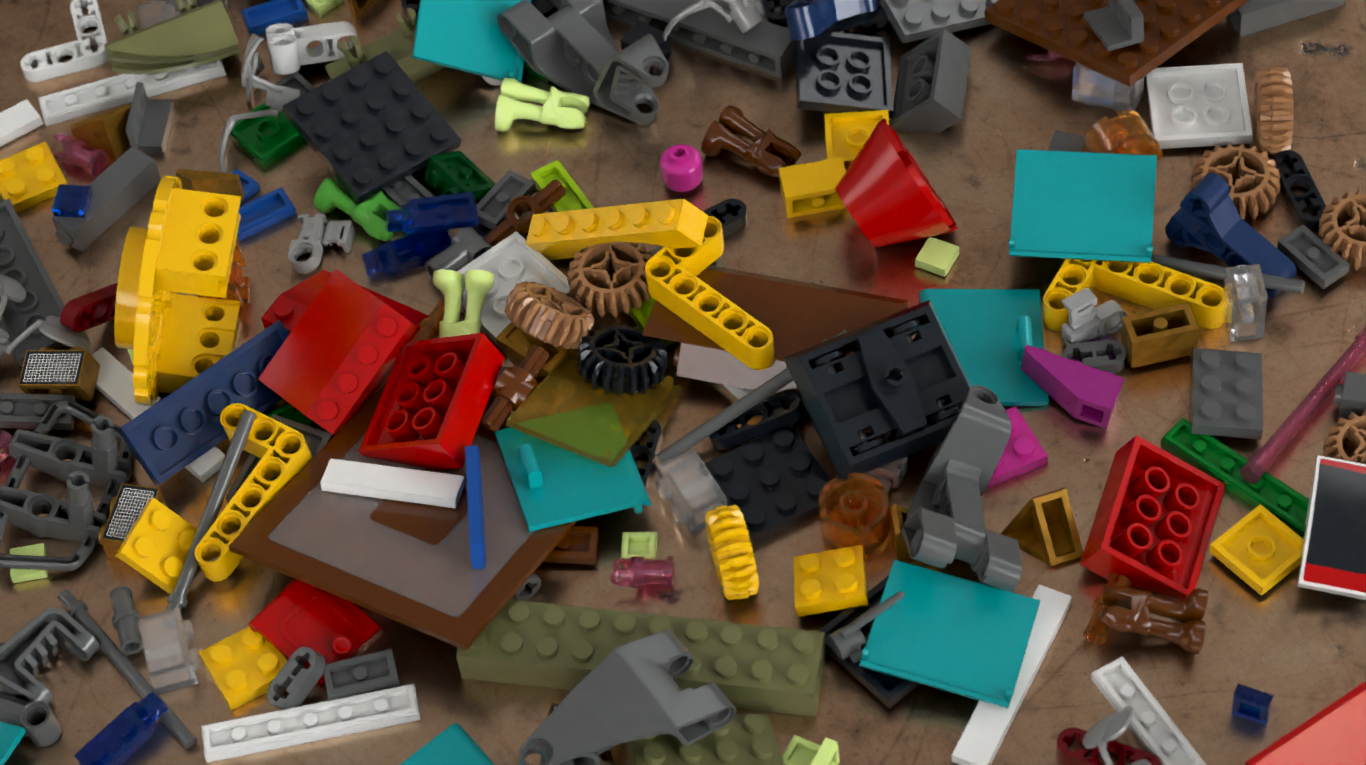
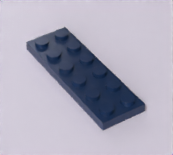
M280 320L117 429L155 486L160 485L228 438L220 421V415L228 405L240 403L260 413H264L283 399L258 380L289 336Z

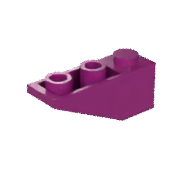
M1026 345L1021 370L1074 418L1107 429L1120 399L1124 378L1116 376L1109 371H1102L1084 365L1078 360L1067 359L1050 353L1046 349Z

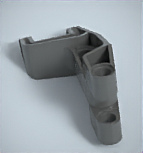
M521 0L498 14L497 23L500 30L534 72L568 92L587 96L590 99V103L636 123L650 124L656 119L659 101L651 87H659L666 82L669 64L651 34H646L619 51L608 30L602 0H550L558 11L547 18L528 0ZM650 66L659 68L662 74L658 76L650 75ZM638 104H648L653 111L642 113L638 111L636 106Z
M973 385L968 391L957 418L943 442L939 443L930 459L901 532L912 559L943 569L947 563L951 564L955 558L970 563L972 570L977 573L980 582L1012 592L1017 587L1022 574L1019 542L1016 539L986 529L981 496L986 491L1011 436L1010 418L998 396L987 387Z
M58 608L46 609L7 642H0V694L4 693L27 702L39 700L50 704L54 697L35 678L39 674L37 667L44 668L48 664L47 656L54 657L58 653L57 646L81 660L88 661L99 649L98 641L65 611Z
M664 630L615 648L610 655L572 689L519 750L518 765H531L525 758L533 753L541 755L540 765H600L598 755L616 745L661 734L674 735L684 746H688L727 725L735 716L736 708L715 683H709L694 690L691 687L682 690L673 679L684 674L692 666L694 659L690 651L672 630Z

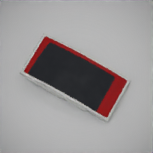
M1317 455L1305 521L1306 529L1297 587L1366 600V464Z

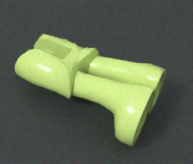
M504 78L501 86V95L498 96L495 130L501 132L508 131L516 119L534 120L541 122V124L555 125L570 130L584 128L586 119L584 114L588 111L590 99L581 94L560 91L553 86L550 87L549 91L522 84L516 79ZM526 102H532V103L543 104V106H538V105H534V104H530V103H526Z
M446 269L433 272V284L444 293L445 300L443 321H439L438 338L480 333L482 326L480 317L487 293L494 286L495 275L484 270H468L464 276L457 271ZM466 286L467 305L465 320L459 322L462 298Z

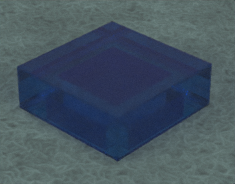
M59 184L52 206L53 215L85 218L93 194L91 187Z
M1238 683L1233 695L1232 713L1267 725L1272 713L1274 695Z

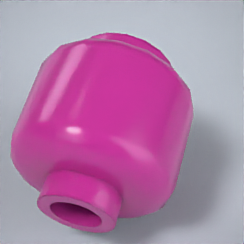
M677 144L663 152L660 158V168L665 186L673 191L686 192L700 184L703 179L702 158L697 149L686 144Z

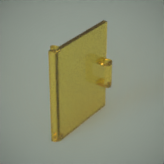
M571 349L569 355L507 419L506 426L605 466L614 467L682 386H673L674 379L671 376H667L664 382L657 384L656 389H647L646 394L635 392L633 397L628 393L621 394L620 396L614 392L605 394L604 389L594 390L592 384L584 383V377L579 375V369L577 368L578 361L576 359L577 350L579 349Z

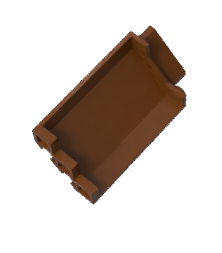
M716 266L705 269L696 277L772 331L775 360L769 368L764 370L749 368L657 300L654 302L642 335L681 342V346H677L674 354V366H678L676 376L754 390L788 368L784 357L817 345L825 338L829 340L844 330L850 332L908 309L909 300ZM794 380L773 393L777 394L785 390H792L799 395Z

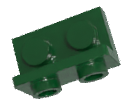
M460 150L430 156L423 180L424 184L458 217L466 216L469 203L482 199L495 185Z

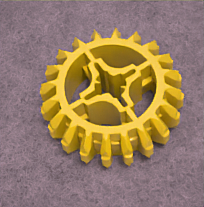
M723 505L707 511L705 515L706 531L713 563L724 597L729 601L735 599L742 600L757 594L759 590L757 566L749 533L740 508L737 505Z

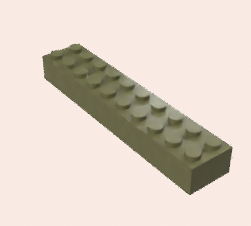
M510 599L467 651L461 648L457 649L456 658L462 679L572 690L610 655L615 648L670 629L690 651L694 659L692 666L684 674L673 679L682 690L690 687L694 690L709 683H715L735 708L816 717L827 653L825 632Z

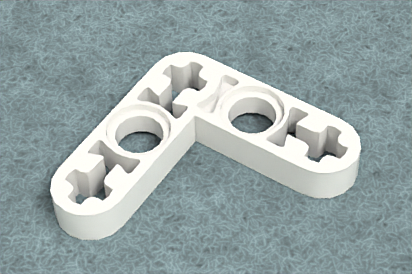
M72 0L70 9L78 40L26 54L20 62L26 80L41 82L97 67L108 61L104 47L108 40L97 0ZM88 8L89 15L84 16L83 9ZM97 27L95 32L83 33L86 28ZM97 44L98 51L93 52L91 45ZM64 56H73L68 62H58Z

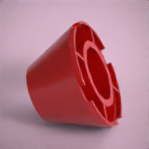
M884 118L878 122L835 187L843 204L875 248L955 231L958 229V226L940 196L936 194L928 178L891 125L886 123L887 121Z

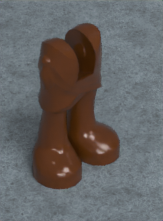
M733 105L727 106L722 110L719 122L716 120L712 122L701 145V152L709 157H716L723 149H726L741 156L747 163L756 166L763 174L773 178H779L778 168L795 165L801 157V152L795 146L777 137L770 129L765 133L746 119L742 110ZM738 133L750 139L753 143L749 144L735 134Z
M1104 586L1102 601L1108 607L1101 610L1099 619L1101 624L1120 632L1128 631L1143 636L1151 634L1177 644L1186 652L1193 654L1200 652L1205 636L1206 624L1202 619L1207 607V590L1193 589L1184 600L1179 601L1153 596L1152 591H1141L1123 586ZM1150 613L1165 618L1173 619L1182 623L1178 624L1154 619L1150 617Z

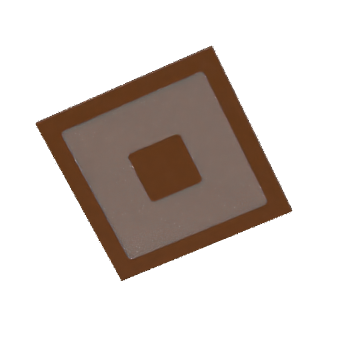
M385 383L229 545V550L467 651L577 521L529 532L495 434L486 430L479 423L471 446L477 445L480 451L486 566H484V569H472L469 544L466 459L462 468L430 470L366 457L359 453L361 444L386 386ZM502 424L498 430L510 427ZM330 458L461 475L465 478V486L457 507L448 508L322 491L320 481Z

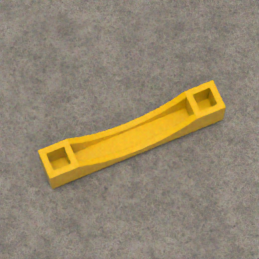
M685 199L533 214L526 245L540 252L549 260L574 258L575 252H580L586 247L610 242L645 243L674 249L700 247L708 215Z

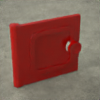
M294 579L248 623L251 630L254 632L258 631L287 659L297 649L309 647L322 654L326 664L350 659L381 628L354 603L298 579ZM308 660L304 664L306 670L311 665ZM324 675L316 683L319 688L325 684Z

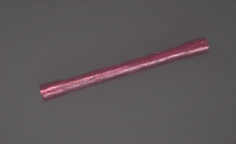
M1366 326L1261 448L1257 449L1240 469V474L1247 482L1255 484L1273 465L1275 458L1334 392L1337 384H1340L1345 379L1346 371L1351 372L1366 355Z

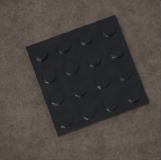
M387 51L284 104L282 113L357 204L427 166L430 156L449 153L458 149L462 141Z

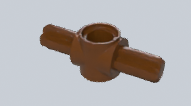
M553 180L533 197L528 194L527 196L514 198L509 203L507 212L504 214L506 220L487 234L484 240L494 247L516 231L522 237L528 235L532 215L545 213V211L566 195V189L558 180ZM531 212L528 218L519 220L523 213Z
M536 345L532 346L519 366L507 367L501 373L492 389V395L495 400L480 420V424L486 430L494 433L497 432L511 411H522L529 403L537 388L535 377L549 358V354L544 348Z

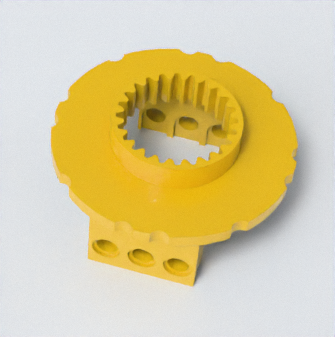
M165 175L161 178L157 187L148 228L131 226L128 230L117 283L114 337L117 348L133 349L134 398L138 405L153 406L159 392L172 393L235 350L240 317H238L240 301L177 293L226 298L241 214H239L241 196L182 189L179 177Z

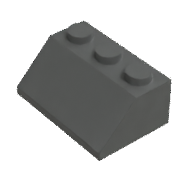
M944 28L901 56L893 102L894 111L890 121V125L894 130L940 133L948 127L956 125L962 119L972 48Z

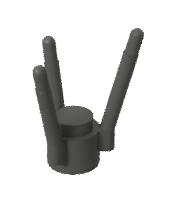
M899 591L881 604L879 602L849 625L828 635L829 641L840 660L850 657L853 664L862 659L861 646L866 644V640L860 628L905 596L903 591Z

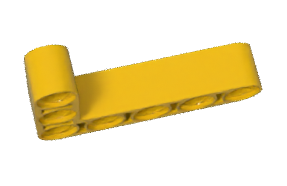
M708 216L700 247L678 249L663 247L647 261L645 273L648 292L655 300L749 368L754 370L767 369L775 360L772 331L696 277L724 252L722 224L717 218Z
M1065 259L1043 298L1044 325L1051 331L1056 332L1062 331L1064 323L1069 325V311L1062 304V300L1087 287L1091 291L1095 288L1153 310L1189 303L1197 325L1207 329L1218 328L1224 323L1227 306V293L1222 287L1154 262Z
M233 403L224 408L220 415V421L231 442L243 410L255 413L256 417L243 450L261 458V460L195 549V557L205 577L211 581H222L232 574L243 559V556L230 551L229 545L313 459L303 434L240 403ZM219 557L217 560L210 562L212 559Z

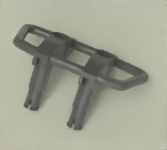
M61 400L48 408L34 432L21 429L16 430L9 445V455L17 460L5 486L0 485V546L7 522L27 530L37 537H50L82 542V544L71 557L8 555L0 552V568L73 571L81 567L94 551L97 543L100 544L99 532L101 526L107 523L111 500L114 496H117L121 483L128 484L133 473V453L117 431L120 426L113 423L110 417L100 416L75 401ZM69 413L91 425L93 434L91 447L80 444L73 439L49 436L48 433L61 414ZM117 440L121 442L119 456L117 453ZM28 466L54 476L62 482H66L68 486L66 501L54 498L49 494L18 489ZM89 485L106 487L96 511L93 508V496L89 490ZM40 514H48L47 516L43 517L38 516Z

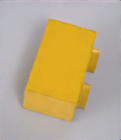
M843 157L778 168L780 190L787 218L846 208L835 190V187L846 172Z

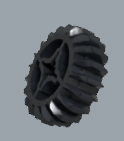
M614 323L610 327L600 325L598 331L589 330L588 336L582 337L576 359L578 361L579 375L584 377V383L592 384L594 390L604 389L605 394L614 392L620 396L621 394L628 393L631 397H633L635 392L646 394L647 389H656L657 384L663 382L665 371L668 368L666 344L662 343L659 338L643 336L644 331L640 330L639 325L635 327H629L626 323L624 326H617Z

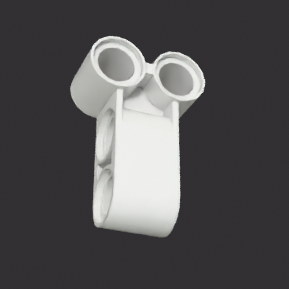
M343 21L293 28L292 25L286 23L267 27V45L273 72L282 75L297 72L300 69V65L334 61L344 57L338 40L343 36L354 35L358 38L355 27ZM317 40L321 42L316 48L306 47L311 41ZM350 40L348 43H346L349 48L352 47Z

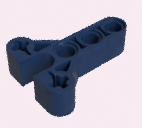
M791 0V4L785 7L790 39L803 40L815 37L838 20L879 9L878 0Z
M1207 173L1186 194L1179 205L1181 208L1171 217L1166 225L1165 232L1172 243L1182 248L1191 246L1212 252L1230 268L1291 279L1297 273L1294 263L1240 217L1229 195L1230 189L1227 182L1218 174ZM1251 285L1268 298H1274L1280 293V290Z

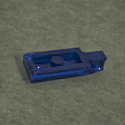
M474 192L410 199L408 204L401 205V209L386 212L388 232L406 231V234H419L479 226Z
M441 224L380 245L376 249L362 254V260L368 276L383 271L393 272L394 275L425 265V262L451 246L452 240L445 224Z
M152 691L138 703L134 702L130 707L122 711L81 748L74 757L81 765H121L154 735L152 730L157 725L155 721L168 708Z

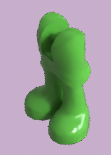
M335 176L334 180L328 177L322 182L313 199L314 208L319 212L329 214L336 208H339L351 216L354 222L364 227L369 236L385 242L390 241L394 235L390 226L385 222L386 220L397 229H402L410 221L406 212L389 200L382 191L363 200L365 202L357 204Z

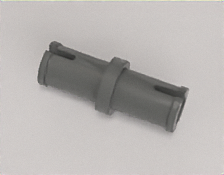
M117 587L109 595L114 611L112 624L114 629L118 631L121 651L128 655L136 654L144 646L139 630L141 618L139 612L134 608L133 594L130 588Z

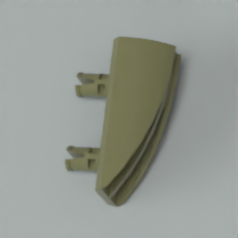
M174 0L180 15L140 30L133 12L127 11L129 25L125 23L119 14L116 16L115 22L123 37L104 44L111 69L116 73L134 75L179 71L214 62L241 52L238 39L221 0H216L197 7L195 0H187L188 3H185L183 0Z
M406 8L408 21L403 18L400 12L396 15V20L401 29L362 48L359 39L354 35H349L351 48L341 39L339 47L344 57L325 66L332 80L387 51L413 83L449 67L412 58L417 17L416 12L411 8Z

